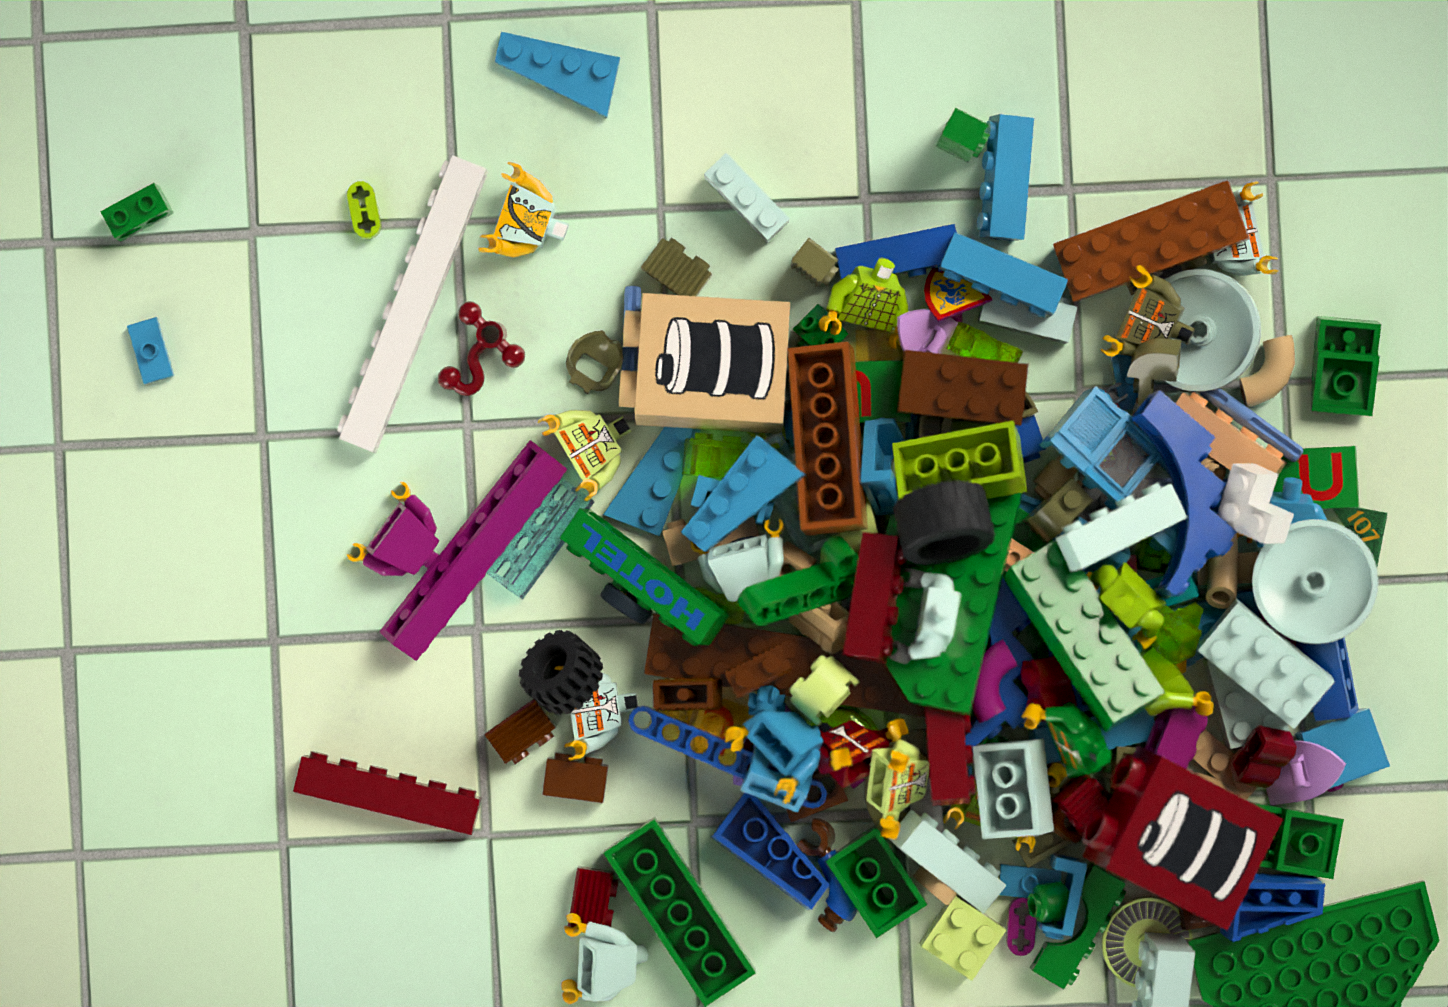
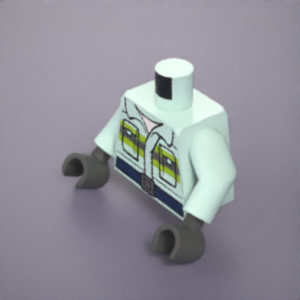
M912 568L904 570L905 572H910V580L907 583L903 582L904 586L916 589L924 587L914 644H911L909 647L898 641L893 642L892 646L897 649L895 655L889 656L890 659L907 664L911 658L936 657L946 650L953 637L960 593L953 592V581L948 576L924 573Z

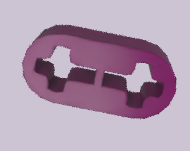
M1022 897L1012 900L1009 904L1006 943L1009 950L1018 956H1025L1033 950L1036 932V918H1033L1030 914H1025L1024 924H1019V915L1014 913V909L1019 908L1020 903H1025L1028 909V898ZM1019 929H1023L1024 938L1029 940L1028 944L1023 945L1022 950H1018L1017 945L1012 943L1013 939L1018 938Z

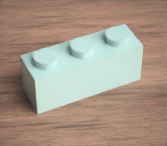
M727 153L704 173V178L766 243L789 223L790 218Z
M989 291L988 294L992 297V301L982 305L978 323L1063 344L1069 343L1077 306L1071 305L1072 300L1061 297L1055 313L1052 316L1046 314L1045 318H1041L1029 313L1028 306L1019 302L1017 306L1009 305L999 300L1000 294Z

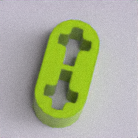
M357 181L347 191L353 228L361 238L372 239L381 231V219L376 193L369 183ZM360 187L365 192L370 193V196L365 197L366 208H361L360 201L353 198V195L358 193V188ZM367 212L370 221H375V226L371 227L370 233H366L364 229H359V224L364 223L362 213Z

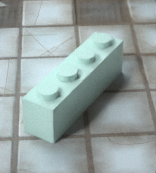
M1155 483L1141 490L1144 496L1135 500L1133 495L1117 501V508L1110 512L1107 511V508H1103L1090 514L1091 521L1083 525L1078 520L1063 527L1065 533L1056 537V541L1070 571L1082 569L1187 518L1172 484L1160 487L1159 483Z
M911 809L900 823L898 837L890 840L984 914L1006 887V884L998 878L1001 872L988 862L981 865L977 861L980 856L967 845L962 850L956 845L960 841L947 829L942 833L936 829L939 824L925 812L920 817Z

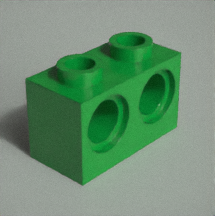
M152 183L100 211L113 237L120 242L174 213L163 191L156 183Z

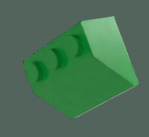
M875 825L851 840L826 860V863L876 938L928 905Z

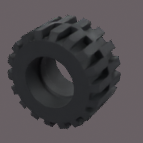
M556 630L554 634L549 632L544 635L542 640L538 639L535 641L532 649L529 648L527 650V656L522 659L520 664L523 668L519 670V677L521 678L519 682L524 691L548 712H553L556 715H561L563 712L569 714L573 712L574 708L579 710L583 707L584 702H589L593 698L591 695L594 691L597 692L599 688L598 682L603 677V673L600 672L603 669V663L600 661L599 654L573 632L568 630L565 632ZM556 666H564L562 670H554Z

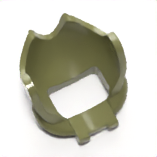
M603 330L590 332L576 339L570 347L566 358V368L572 377L569 382L583 388V392L589 394L591 390L603 391L611 387L623 362L620 341L609 339ZM582 355H588L608 369L599 382H595L576 369V364Z

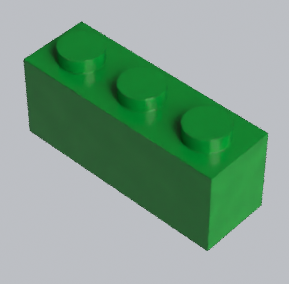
M955 108L936 147L968 163L972 156L978 158L990 136V134L985 132L989 124Z

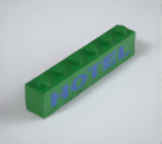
M579 508L560 537L561 540L568 544L566 549L580 558L584 556L590 561V568L601 575L606 573L614 579L612 584L625 593L631 592L637 597L635 599L637 604L649 611L653 609L660 615L658 619L670 628H678L683 632L682 638L694 646H698V644L710 645L730 616V614L591 509Z

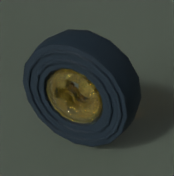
M610 582L600 594L608 604L638 623L645 624L653 612L635 602L637 597L629 592L625 593L619 590Z

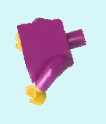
M400 482L406 489L402 496H397L391 490L393 497L400 502L369 545L365 547L363 544L354 543L352 545L360 549L359 557L356 558L351 554H347L349 560L355 562L363 561L364 566L382 576H403L407 572L415 575L422 565L429 569L439 556L434 551L439 543V539L435 536L437 526L432 513L416 495H411V489L405 482Z

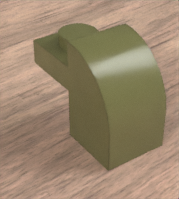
M1155 338L1143 342L1135 349L1127 377L1134 378L1133 393H1138V405H1141L1146 397L1154 392V380L1176 382L1180 368L1181 340Z
M1070 478L1049 499H1044L1022 521L1043 543H1047L1063 531V527L1071 524L1073 519L1093 499L1073 478Z

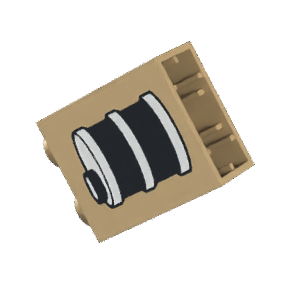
M643 293L641 311L625 310L623 347L639 348L637 371L621 370L619 407L635 408V425L782 434L790 302Z

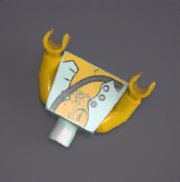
M508 162L507 164L514 168L513 174L509 176L502 173L501 175L504 179L512 182L510 183L494 233L480 236L489 241L488 248H478L479 251L482 253L494 252L514 258L533 253L537 247L543 248L547 236L564 241L569 223L553 218L556 206L552 203L553 198L550 192L540 180L523 171L520 165Z

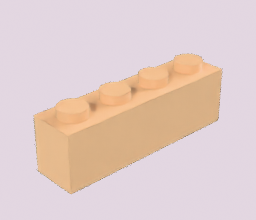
M1193 391L1191 395L1187 393L1181 394L1175 404L1215 436V439L1210 444L1212 448L1209 453L1210 457L1230 471L1232 464L1254 463L1279 475L1287 462L1281 459L1284 455L1282 452L1270 444L1265 448L1256 442L1259 436L1243 426L1239 430L1231 424L1233 418L1222 410L1218 409L1216 413L1206 407L1208 401Z

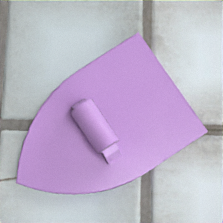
M929 309L913 310L897 317L898 337L903 352L906 349L961 356L974 336L973 333L951 317L938 322Z
M1294 741L1297 746L1295 756L1286 766L1281 768L1279 778L1270 787L1266 788L1270 805L1300 802L1321 795L1339 779L1346 763L1335 753L1323 746L1307 741Z

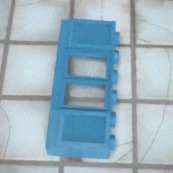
M1095 386L1080 395L1040 443V446L1043 449L1053 446L1063 455L1060 463L1068 469L1076 467L1085 476L1082 481L1084 486L1088 489L1097 487L1108 497L1104 502L1105 505L1114 510L1117 508V501L1133 495L1135 500L1144 496L1141 491L1144 488L1155 483H1159L1160 487L1172 484V480L1161 454L1148 435L1133 423L1132 416L1129 413L1120 409L1111 401V397L1105 391ZM1221 500L1213 509H1211L1216 514L1218 513ZM1178 523L1150 535L1152 540L1149 542V546L1155 551L1165 550L1172 557Z

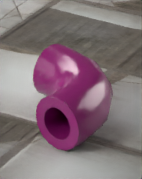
M1003 639L994 643L984 654L972 705L974 715L979 723L994 717L1006 709L999 694V684L1003 676L1018 665Z

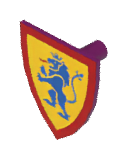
M932 268L926 278L924 288L925 302L931 314L938 322L951 317L962 325L963 312L992 301V297L989 294L987 295L972 289L973 283L961 279L960 283L952 281L943 276L944 271L938 272V268Z

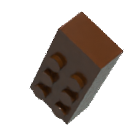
M905 349L903 352L896 413L988 424L1014 421L1015 426L1020 427L1022 426L1029 364Z

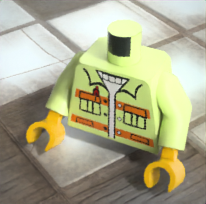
M569 410L540 418L538 423L545 421L549 425V430L542 434L547 436L554 432L582 479V482L576 488V492L580 488H585L589 495L584 501H589L597 491L612 481L621 464L620 454L622 450L616 441L632 431L623 416L606 425L600 414L595 415L590 410Z
M897 740L892 748L873 749L866 801L883 814V818L880 820V825L883 827L881 836L890 839H896L899 835V814L910 804L923 799L926 794L927 779L930 778L928 758L921 754L916 746L904 740Z

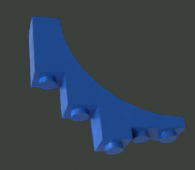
M1158 390L1146 397L1131 419L1148 435L1161 454L1170 474L1174 491L1187 518L1177 522L1174 551L1168 569L1155 590L1162 598L1166 599L1183 594L1190 584L1187 581L1193 571L1195 573L1199 571L1207 559L1224 556L1233 546L1231 540L1237 531L1211 510L1222 499L1223 495L1220 492L1226 484L1200 463L1211 452L1210 444L1215 439V436Z
M1002 579L988 644L990 648L994 643L1003 639L1018 666L1008 671L999 684V694L1006 709L982 723H979L974 715L970 722L971 733L965 734L966 745L977 746L985 737L989 740L992 739L1003 729L1001 723L1004 721L1014 729L1016 726L1023 728L1027 719L1023 718L1022 715L1026 709L1028 698L1015 685L1013 680L1015 678L1019 681L1021 680L1022 662L1034 658L1011 632L1014 630L1017 632L1022 631L1031 620L1004 579Z

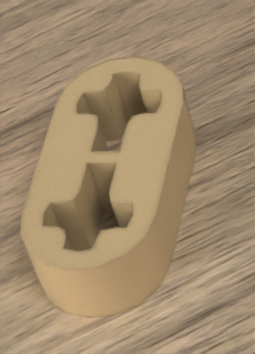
M920 866L913 875L919 883L947 906L957 895L954 890L923 866Z

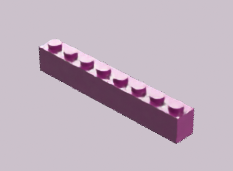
M530 440L379 632L392 645L417 661L429 648L430 643L441 629L447 625L449 619L460 605L466 601L468 595L478 582L485 577L486 572L497 558L504 553L505 548L515 535L522 530L526 521L541 506L548 493L559 483L567 468Z

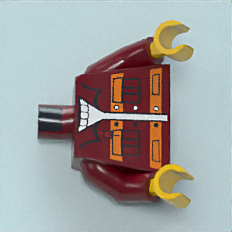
M903 718L892 720L887 724V728L879 731L865 728L854 721H847L835 728L826 722L821 723L818 728L821 732L820 736L823 739V743L818 749L821 753L818 770L822 774L829 773L843 788L870 775L873 749L889 748V743L896 742L901 739V735L908 734L909 731Z

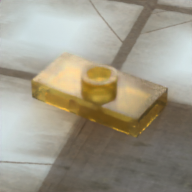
M856 330V361H903V350L899 338L896 340V349H893L889 344V338L895 333V330H891V332L884 330Z

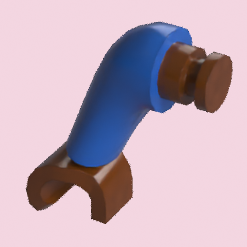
M813 818L811 826L812 830L817 832L821 838L820 846H815L804 838L798 842L797 847L809 856H818L820 858L817 862L826 881L829 883V896L826 898L828 906L824 909L826 914H820L817 919L826 929L835 932L838 928L836 924H842L844 920L852 921L857 914V909L826 863V860L837 852L836 849L833 851L831 849L835 842L834 828L830 823L821 818Z

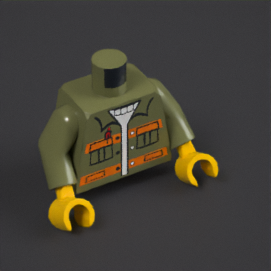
M1137 266L1136 269L1143 275L1139 279L1129 277L1131 282L1137 287V290L1117 333L1116 338L1120 340H1116L1109 335L1103 337L1105 341L1112 342L1109 349H1100L1102 353L1109 357L1117 354L1132 356L1140 344L1155 338H1173L1181 340L1182 343L1188 345L1195 331V328L1180 322L1185 308L1181 306V298L1171 283L1154 274H1149L1143 266Z

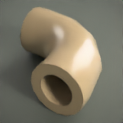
M1292 335L1262 342L1265 352V360L1262 367L1257 373L1239 379L1240 390L1246 407H1253L1274 398L1288 383L1295 366V350Z
M1237 534L1231 540L1233 546L1224 556L1208 559V583L1205 598L1211 606L1216 608H1228L1237 596L1239 575Z

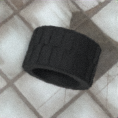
M954 480L929 484L903 495L893 507L903 557L915 564L937 565L963 560L987 549L995 538L985 489L971 481Z

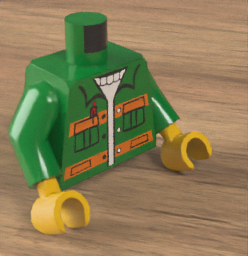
M1070 701L1062 707H1046V710H1043L1036 704H1030L1026 707L1022 715L1023 718H1027L1024 726L1034 729L1038 726L1041 719L1046 720L1060 759L1066 765L1064 767L1059 763H1053L1047 769L1048 775L1053 776L1049 782L1050 787H1057L1066 776L1069 779L1094 774L1110 761L1111 752L1107 748L1099 725Z

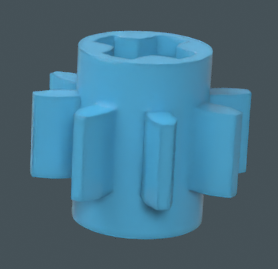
M765 685L758 688L757 694H749V715L755 716L763 710L785 712V695H780L779 690L773 686Z

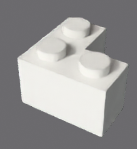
M1254 463L1232 464L1217 515L1235 531L1263 544L1285 543L1294 514L1270 504L1278 477L1277 473Z

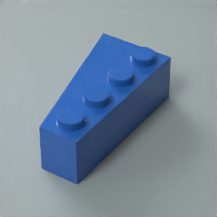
M743 792L710 837L807 910L813 909L829 887V883L756 796Z

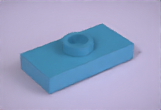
M155 317L127 325L143 383L149 384L173 377L174 372L158 318Z
M1000 864L1001 874L999 879L1006 884V887L999 895L1028 898L1033 888L1039 884L1061 882L1062 871Z

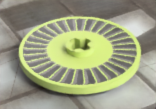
M1136 898L1121 905L1110 916L1111 920L1102 934V952L1111 972L1122 982L1135 987L1136 972L1141 971L1142 960L1139 959V945L1141 940L1145 939V932L1181 934L1186 941L1193 939L1191 930H1182L1179 910L1172 904L1158 898Z

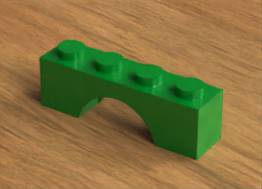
M1091 863L1086 870L1081 897L1085 904V919L1082 927L1068 940L1062 942L1045 941L1029 968L1062 989H1065L1067 984L1071 986L1079 975L1080 970L1077 966L1082 958L1088 959L1096 945L1092 941L1097 932L1103 933L1111 920L1108 914L1113 905L1118 907L1124 899L1127 891L1123 888L1126 883Z

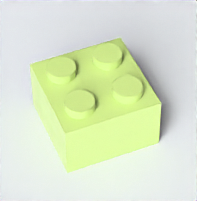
M956 895L948 906L944 905L919 943L922 948L973 981L1006 932V929Z

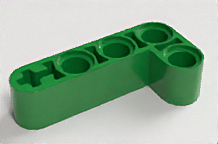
M834 536L828 539L822 546L820 564L750 585L739 594L738 604L751 620L760 626L844 600L853 594L859 556L843 537Z

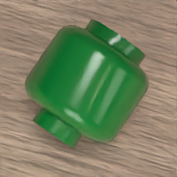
M1057 881L1035 886L1027 899L1030 915L1042 924L1064 921L1070 894L1066 885Z

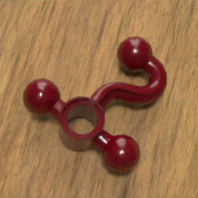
M472 301L465 302L460 306L458 316L465 325H474L477 328L476 337L478 341L470 348L467 355V363L473 379L471 383L464 384L461 381V373L452 366L444 367L438 373V383L442 388L454 390L463 396L476 394L484 385L485 377L479 362V356L487 348H497L502 353L503 363L510 368L519 367L525 361V351L517 344H509L506 341L507 331L504 325L496 321H486L482 317L480 306ZM489 326H494L499 331V338L494 343L487 342L484 336L485 330Z

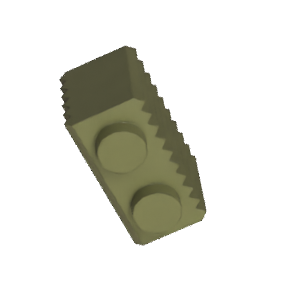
M808 237L792 258L791 269L796 268V272H801V276L805 275L806 280L810 279L811 283H815V287L820 286L822 283L828 286L839 270L835 266L838 259Z
M662 238L641 266V269L676 295L697 296L712 276V273L708 271L710 265L698 256L691 259L683 253L686 248L675 239L670 238L669 241H666Z

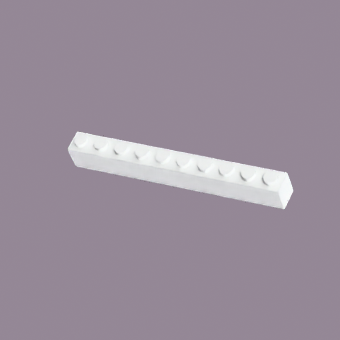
M453 155L450 162L444 161L439 173V178L443 180L439 190L433 189L427 204L431 207L427 218H421L416 234L420 235L417 245H411L406 255L405 262L409 263L405 275L400 273L396 280L394 290L397 291L395 300L393 303L388 302L382 318L386 322L383 330H377L372 340L371 347L375 348L371 359L366 358L362 365L360 375L364 377L360 387L355 386L350 395L348 403L352 404L349 415H343L338 425L337 432L341 433L339 439L368 451L377 452L487 177L488 171L486 168Z

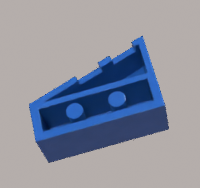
M1256 874L1228 931L1220 927V933L1231 942L1242 940L1241 937L1258 932L1261 934L1267 932L1269 928L1282 924L1289 925L1323 914L1325 884L1310 875Z

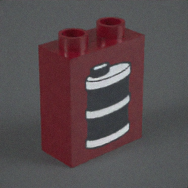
M1137 746L1133 755L1122 757L1113 770L1111 787L1115 791L1105 811L1095 812L1085 826L1083 843L1087 847L1082 857L1228 931L1283 819L1171 760Z

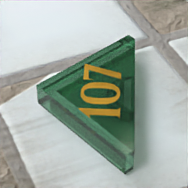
M1360 507L1331 508L1343 526L1354 532L1366 544L1374 558L1376 567H1378L1388 513Z

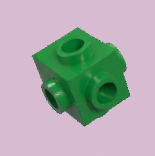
M819 304L792 329L800 338L797 342L800 347L839 343L848 333L842 327L839 334H831L832 321L829 322L826 331L821 330L819 321L823 316H828V312Z

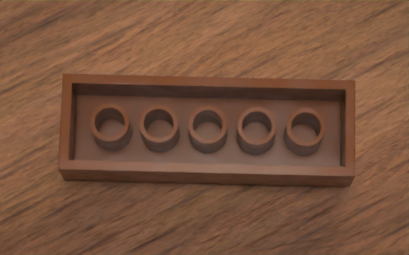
M1226 180L1054 243L1053 246L1064 277L1068 279L1067 285L1073 302H1080L1132 283L1129 279L1130 276L1133 279L1141 278L1143 274L1136 269L1139 265L1143 266L1149 274H1157L1248 241L1250 238L1230 182Z
M849 342L788 348L796 467L805 474L797 482L801 531L807 536L868 530L865 491L860 483L862 445L854 348Z

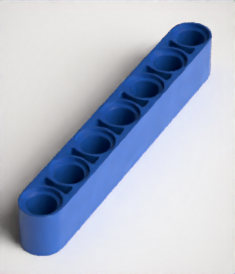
M637 706L630 713L629 726L637 734L741 779H744L746 776L747 766L751 762L753 751L742 747L741 750L735 752L736 760L734 763L725 765L720 762L718 756L721 750L725 748L731 749L732 742L725 743L723 738L663 712L656 711L649 706ZM644 711L650 714L652 719L650 726L647 728L636 726L634 716L638 712ZM667 724H675L680 729L679 737L672 741L665 739L662 735L663 727ZM703 736L706 738L708 748L704 752L698 753L692 750L690 742L694 737ZM769 760L767 769L781 774L782 772ZM812 777L810 785L819 787L821 795L816 801L811 802L805 799L802 805L809 808H817L824 803L827 794L822 782Z

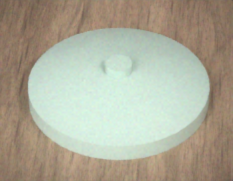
M1192 269L1166 278L1165 280L1171 283L1181 298V306L1185 308L1180 322L1195 328V331L1188 345L1181 342L1180 368L1176 382H1165L1188 391H1210L1232 383L1250 366L1260 344L1261 321L1254 300L1240 283L1230 276L1217 271Z
M1304 520L1290 525L1285 543L1265 544L1254 565L1252 577L1253 593L1262 616L1280 634L1294 641L1307 644L1334 642L1355 631L1370 614L1378 591L1377 567L1366 544L1348 528L1326 520Z

